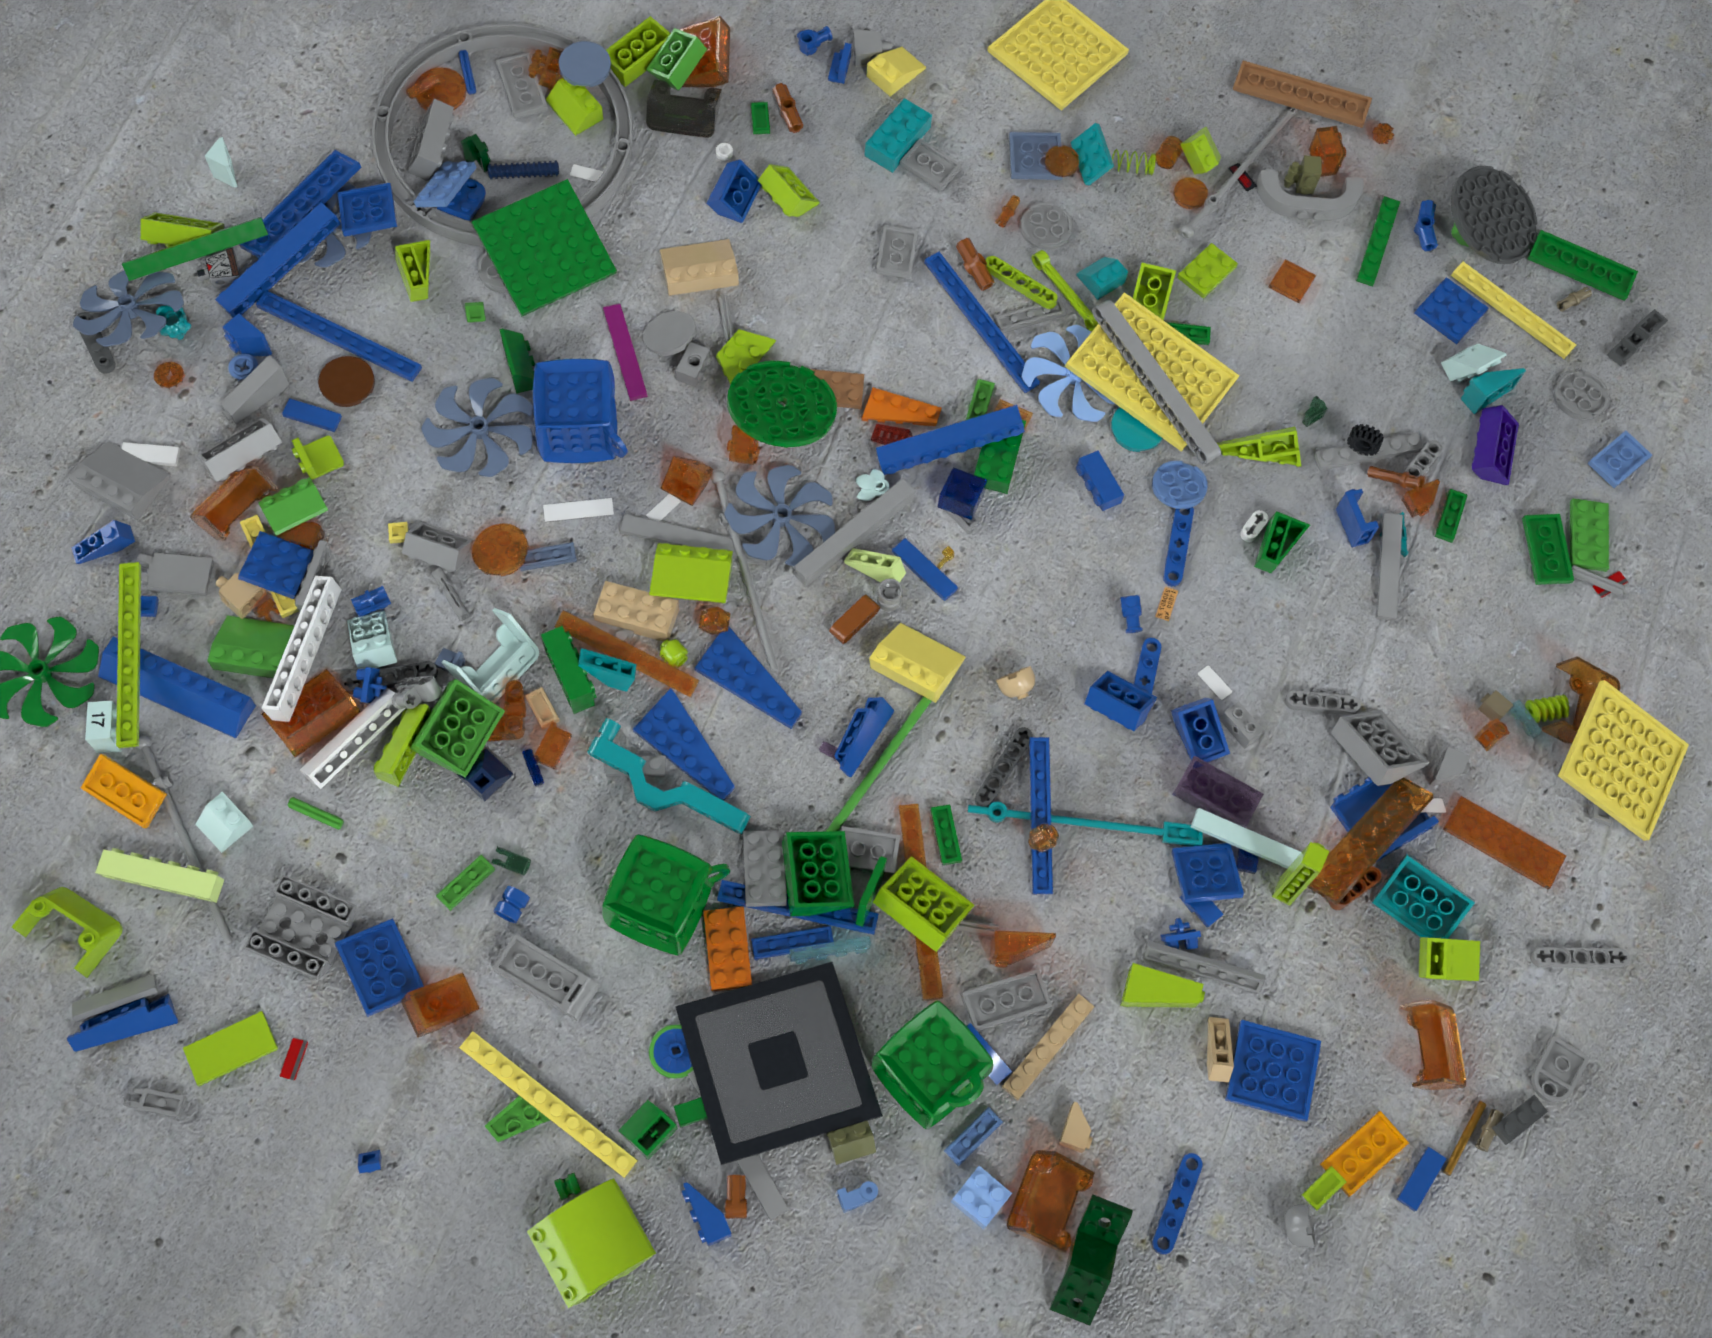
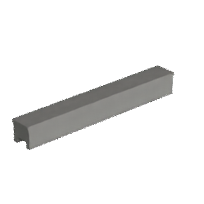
M902 478L794 566L796 570L794 575L806 588L849 553L852 548H855L915 499L916 490Z

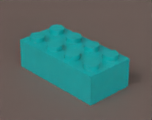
M904 98L865 143L864 156L893 173L900 165V160L931 128L932 114Z

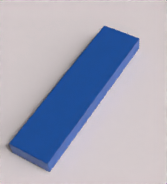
M906 538L892 549V553L900 557L901 561L943 601H946L958 590V586Z
M831 926L751 939L754 960L834 947Z

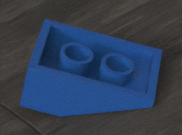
M1205 697L1170 710L1176 729L1194 767L1230 754L1213 699Z

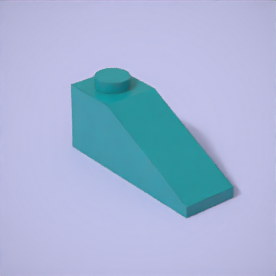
M581 648L579 667L608 687L625 692L628 691L635 680L636 664Z

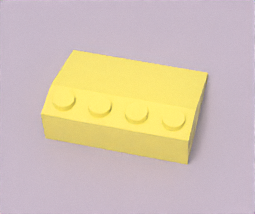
M900 623L878 644L869 661L871 669L936 703L966 656Z

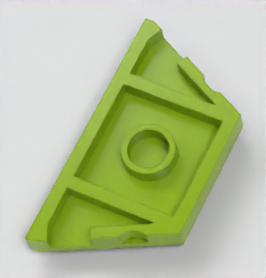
M738 329L715 356L718 363L722 366L724 376H727L730 385L738 373L745 371L748 366L758 363L775 344L776 340Z

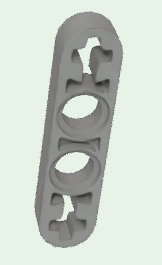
M1293 690L1285 697L1286 706L1293 710L1352 715L1356 714L1361 706L1358 698L1348 695ZM1292 696L1295 697V700H1299L1296 704L1293 703V700H1290ZM1315 698L1318 701V705H1310L1308 699ZM1327 700H1334L1337 703V707H1329ZM1349 702H1351L1352 706H1354L1353 709H1350V706L1348 705Z

